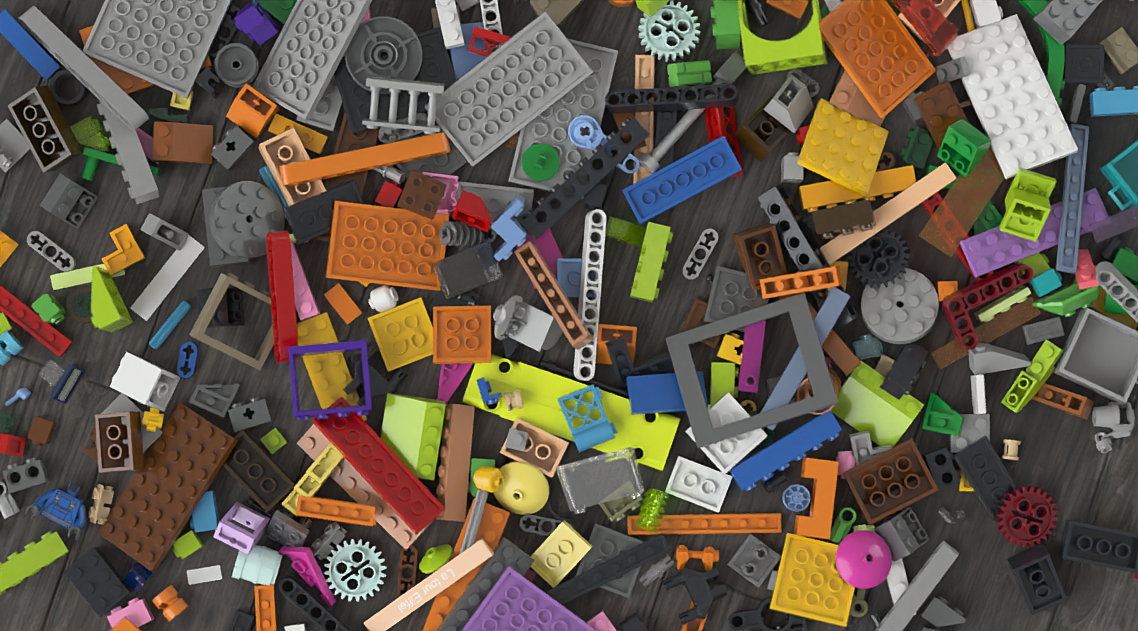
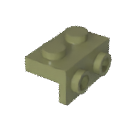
M628 480L598 503L611 521L615 519L618 522L626 516L625 511L630 508L633 511L641 505L640 501L643 498Z

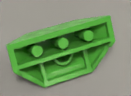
M1075 281L1032 302V305L1045 311L1068 317L1075 314V310L1080 307L1084 309L1093 305L1092 301L1098 299L1102 287L1099 285L1080 289L1078 282Z

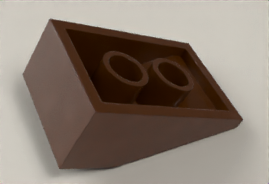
M765 223L733 233L736 249L752 291L761 289L760 279L787 275L775 225Z

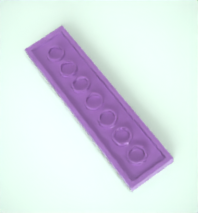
M1096 188L1083 193L1080 236L1112 223ZM1062 201L1050 206V213L1036 242L1000 231L999 226L961 241L960 245L974 277H979L1058 245Z

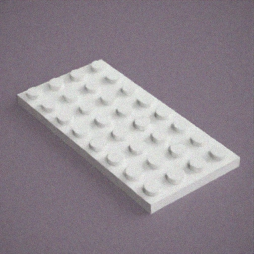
M1017 14L1002 19L1000 22L986 25L946 40L945 44L953 60L964 56L966 58L970 75L961 78L986 136L992 140L990 145L1006 179L1016 176L1019 167L1031 170L1078 151Z

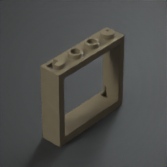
M221 273L189 335L261 370L274 345L273 324L255 358L204 334L229 284L271 304L270 293L262 289L260 292L254 290L255 285L247 281L244 284L238 282L239 277L231 273L228 276Z

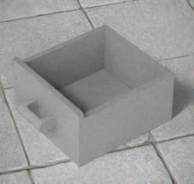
M1089 308L1080 310L1053 373L1115 402H1127L1134 384L1138 385V331Z

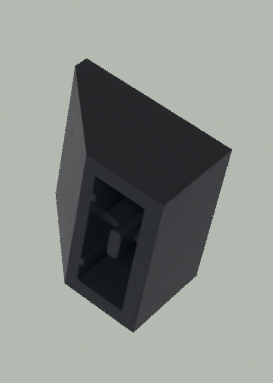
M227 287L207 328L245 325L243 293L241 289ZM213 288L197 290L199 315Z

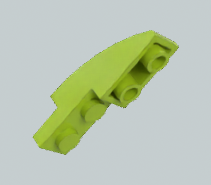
M1046 339L1031 361V366H1028L1025 371H1021L1001 403L1015 413H1018L1050 377L1055 369V363L1064 350Z

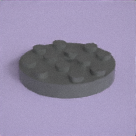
M388 16L374 17L361 23L345 51V62L350 75L356 83L372 92L370 86H366L367 76L414 81L420 71L423 59L421 43L412 28L403 21ZM382 52H386L388 54V57L386 59H382L380 57ZM382 88L379 94H391L389 88Z
M253 181L237 182L222 189L214 198L209 214L210 229L214 239L225 252L237 258L251 259L267 254V233L284 230V212L278 198L269 188ZM247 216L250 218V223L246 221Z

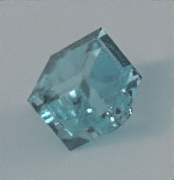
M872 334L861 336V340L853 342L855 356L858 360L881 356L880 352H883L882 341H878V337L873 338Z

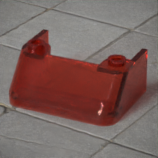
M891 0L931 48L926 53L928 57L941 55L958 37L956 25L952 22L949 23L931 0Z

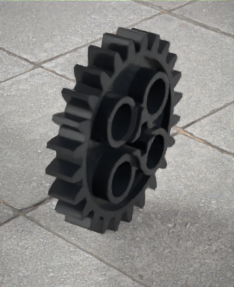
M886 229L884 233L881 230L856 247L855 250L850 251L852 256L848 257L850 262L848 265L852 270L851 273L853 276H856L855 278L858 282L861 281L864 286L868 283L870 288L874 284H876L878 289H880L881 284L888 287L889 281L895 284L894 279L898 278L901 280L899 274H906L904 267L910 266L907 261L911 259L908 254L910 253V249L907 247L908 244L905 240L903 241L901 235L897 236L896 231L890 234L889 229ZM880 244L878 248L873 249L875 245ZM896 252L894 256L889 257L891 253ZM870 260L867 264H863L864 261ZM886 268L883 272H879L880 269Z

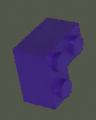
M258 0L248 3L235 16L236 22L234 23L241 32L248 33L250 39L254 43L257 42L259 46L279 31L278 26Z

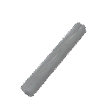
M479 489L477 491L460 554L474 545L488 497V492Z

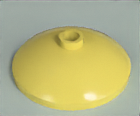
M511 462L499 469L504 482L502 487L493 493L500 505L508 511L520 515L533 514L543 508L549 497V484L544 474L538 468L525 462Z

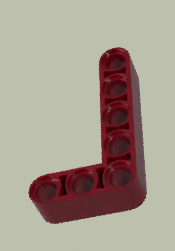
M1020 262L1015 263L943 299V310L959 345L967 350H972L978 345V337L967 311L1031 281L1034 275L1031 267ZM1025 268V274L1020 277L1019 272ZM1008 277L1007 283L1002 285L1003 278ZM991 285L990 291L985 293L986 286ZM973 293V299L968 301V295ZM956 301V307L950 309L951 303ZM963 318V324L957 327L958 320ZM970 335V341L964 344V339Z

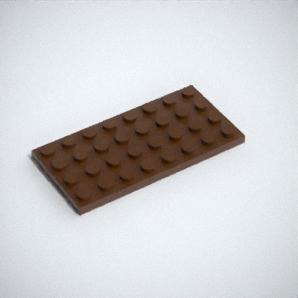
M179 402L162 429V434L156 439L145 456L144 469H139L135 472L106 518L107 521L99 529L98 534L150 571L156 572L238 440Z

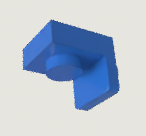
M484 378L477 379L483 403L487 402L488 405L499 402L498 398L502 397L501 393L489 396V392H492L489 381L485 382Z

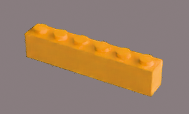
M913 165L875 172L866 196L832 180L800 186L798 189L802 210H807L808 213L818 211L819 207L826 206V208H832L841 203H845V205L855 203L856 200L874 201L876 200L875 197L883 196V199L894 197V193H902L915 184L916 178Z

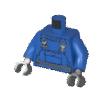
M70 482L66 491L60 488L48 491L40 496L33 505L27 507L25 515L27 512L32 511L34 514L31 519H35L38 513L69 529L68 538H70L71 534L75 533L76 540H79L80 531L87 520L86 507L83 504L84 500L76 497L81 486Z

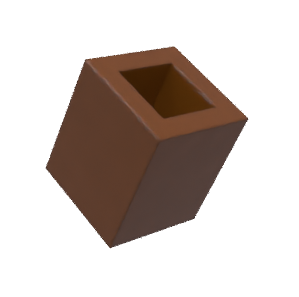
M35 416L27 438L32 439L31 443L41 447L43 444H49L57 423L40 416Z

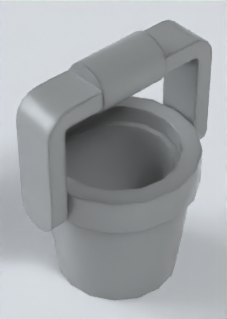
M1110 402L1107 406L1093 407L1092 421L1094 426L1109 427L1114 431H1131L1134 428L1135 415L1130 402ZM1119 408H1126L1129 424H1120Z

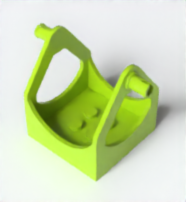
M738 0L745 66L752 75L828 64L825 41L822 38L819 21L822 20L819 0H812L814 14L808 26L795 37L783 41H768L753 35L750 32L745 0Z

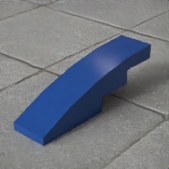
M5 9L0 12V33L47 80L60 66Z

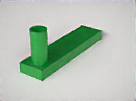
M85 147L83 155L88 158L82 179L93 181L99 160L118 165L116 156ZM149 166L152 175L159 177L161 169Z

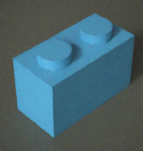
M215 491L205 492L192 513L193 517L190 518L191 529H195V533L215 530L218 527L219 516Z

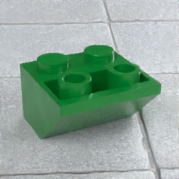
M962 119L948 127L937 156L963 176L968 177L986 156L992 140Z

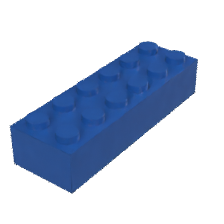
M831 411L820 414L735 465L729 472L740 490L745 489L749 491L757 486L755 482L758 480L765 481L772 477V472L776 469L782 471L790 466L789 462L791 460L798 461L807 456L806 451L810 449L815 451L822 447L824 440L831 441L840 436L838 432L842 429Z

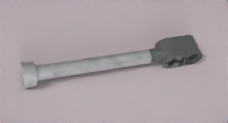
M735 51L712 77L715 81L711 85L733 84L747 68L744 57ZM709 94L706 96L707 99H713L715 97V95ZM689 109L651 154H645L639 160L640 164L650 173H654L660 167L658 162L705 109Z

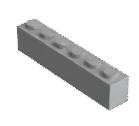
M99 100L100 104H97L99 114L105 117L103 124L106 132L110 131L112 137L109 138L112 149L116 148L118 154H115L118 165H122L124 168L121 172L124 181L129 182L128 192L131 199L135 198L136 203L139 204L158 198V188L136 130H130Z

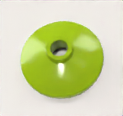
M443 544L428 549L419 564L420 570L423 573H431L440 569L450 560L453 548L449 544Z

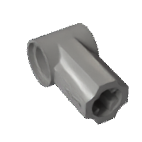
M0 480V484L4 487L3 494H0V511L5 519L20 512V509L12 493H9L6 481Z

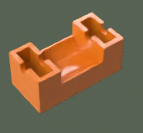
M803 458L801 477L814 478L810 515H796L794 534L830 539L839 462Z

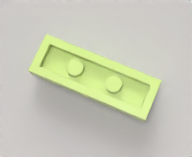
M1021 285L974 312V315L978 321L988 322L998 312L1008 311L1012 304L1025 301L1031 292L1027 286Z

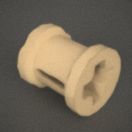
M1004 439L1005 449L1002 459L1019 461L1017 453L1018 445H1020L1021 441Z

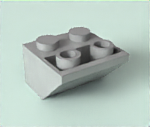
M791 74L764 110L795 133L814 106L807 86Z

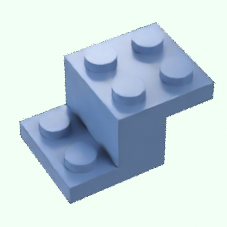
M520 194L491 224V227L505 240L495 251L494 257L498 261L502 258L506 260L513 253V247L516 245L518 247L521 246L527 239V230L517 218L525 207V199Z

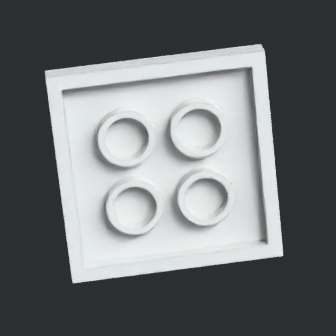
M729 392L708 410L713 429L750 417ZM690 427L685 432L695 442L692 428ZM760 428L717 442V444L701 447V449L725 475L768 435Z

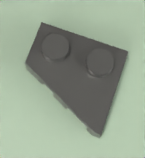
M240 384L197 385L189 403L225 419L240 388Z

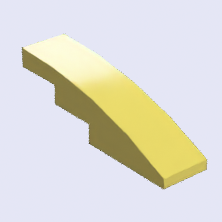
M331 442L282 503V506L296 517L298 516L296 515L298 495L313 497L344 458Z

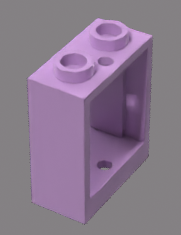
M236 502L219 522L214 538L249 554L265 534L270 518ZM233 519L255 531L252 534L230 521Z

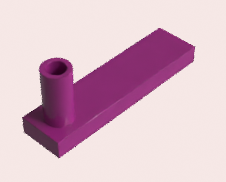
M766 320L745 326L738 391L758 392Z

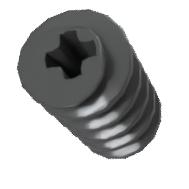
M446 221L442 224L439 231V241L442 245L478 247L483 240L482 230L463 222Z

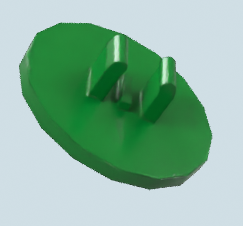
M539 143L532 145L525 151L521 163L523 171L529 178L542 182L555 176L559 170L560 160L554 148L547 144Z

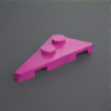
M474 363L442 364L437 400L445 401V404H447Z
M283 546L279 553L282 556L286 554L293 561L291 566L300 574L310 587L315 585L322 593L319 597L329 606H333L336 600L310 547Z

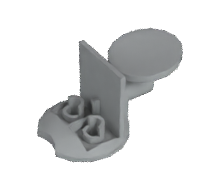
M518 295L511 297L504 305L500 304L493 314V318L496 321L494 333L497 339L503 340L510 337L539 352L541 349L548 350L558 342L563 332L553 314L549 315L523 302V298Z

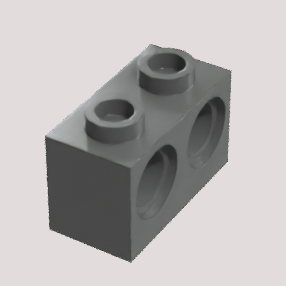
M37 457L25 460L26 464L19 466L16 463L7 466L8 470L3 471L9 493L19 492L50 482L44 461L37 460ZM34 466L39 469L37 477L31 475V469ZM15 472H18L21 476L18 483H15L12 479Z

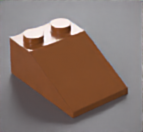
M154 122L153 161L159 163L212 164L213 156L211 153L213 152L214 126Z

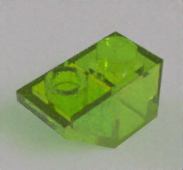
M89 116L70 126L80 145L105 153L111 152L109 148L111 146L110 141L106 135H102L100 130L103 128L98 119L94 120L93 117Z

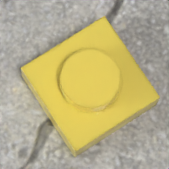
M191 91L188 99L173 93L170 106L190 111L194 92Z

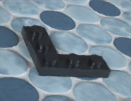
M624 336L605 343L620 389L627 387L626 378L628 376L656 375L674 370L669 351L632 363Z

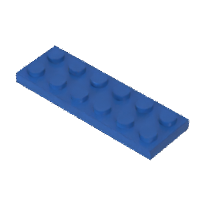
M722 136L622 191L640 224H643L740 172L742 169L727 140Z

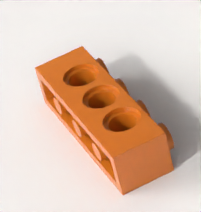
M839 266L763 278L760 279L764 299L842 285Z

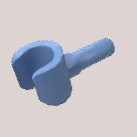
M25 387L21 388L11 399L5 402V405L8 407L19 398L25 401L31 395V392Z

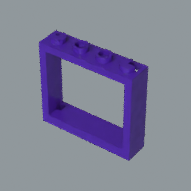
M366 340L288 347L295 418H298L299 421L310 420V417L318 416V419L330 418L329 415H337L338 418L349 417V413H357V416H364L372 411ZM361 351L366 405L300 411L296 356Z

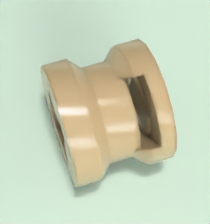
M519 389L513 393H504L508 411L516 407L523 408Z

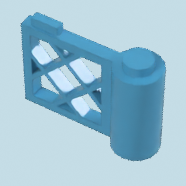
M594 385L558 399L579 452L614 439V434L617 433L614 423L609 424L599 400L603 398L599 387L595 388ZM592 390L594 395L592 403L589 404L582 401L583 394ZM569 399L577 401L574 411L566 409L563 402ZM580 403L590 407L586 417L576 413ZM592 408L601 412L603 418L594 421L588 417ZM574 415L585 419L582 426L576 429L573 428L571 423Z

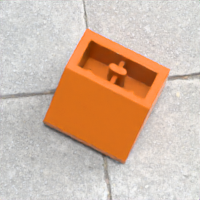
M246 83L234 99L226 117L258 139L279 110V107Z
M598 324L595 363L612 364L605 343L623 336L632 363H634L637 327Z

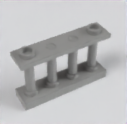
M367 76L366 86H370L372 90L369 118H364L362 124L367 125V128L378 129V126L422 130L425 134L435 135L436 132H440L441 126L435 125L437 96L444 93L445 84ZM382 88H389L391 92L389 120L377 119L379 91ZM401 90H409L410 94L408 122L396 121L398 96ZM420 92H428L430 96L427 124L416 123L417 101Z

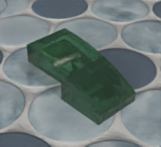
M168 108L148 109L150 115L162 121L190 124L188 115H170Z

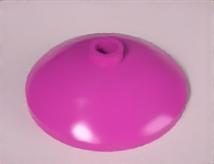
M867 530L855 531L848 534L840 542L836 551V566L841 577L851 586L860 589L875 587L882 583L890 572L892 565L891 551L885 540L878 534ZM867 555L871 558L870 562L866 560Z

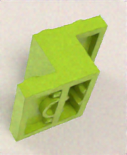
M1019 167L1005 198L1006 213L999 226L1000 231L1036 242L1051 210L1049 197L1056 184V179Z

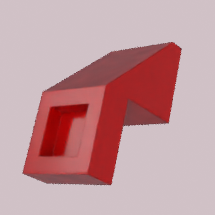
M0 433V453L22 457L26 438Z

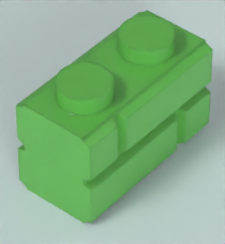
M709 60L673 63L667 66L670 87L703 86L712 82Z
M43 294L32 304V308L39 313L44 322L57 325L65 319L66 310L52 295Z

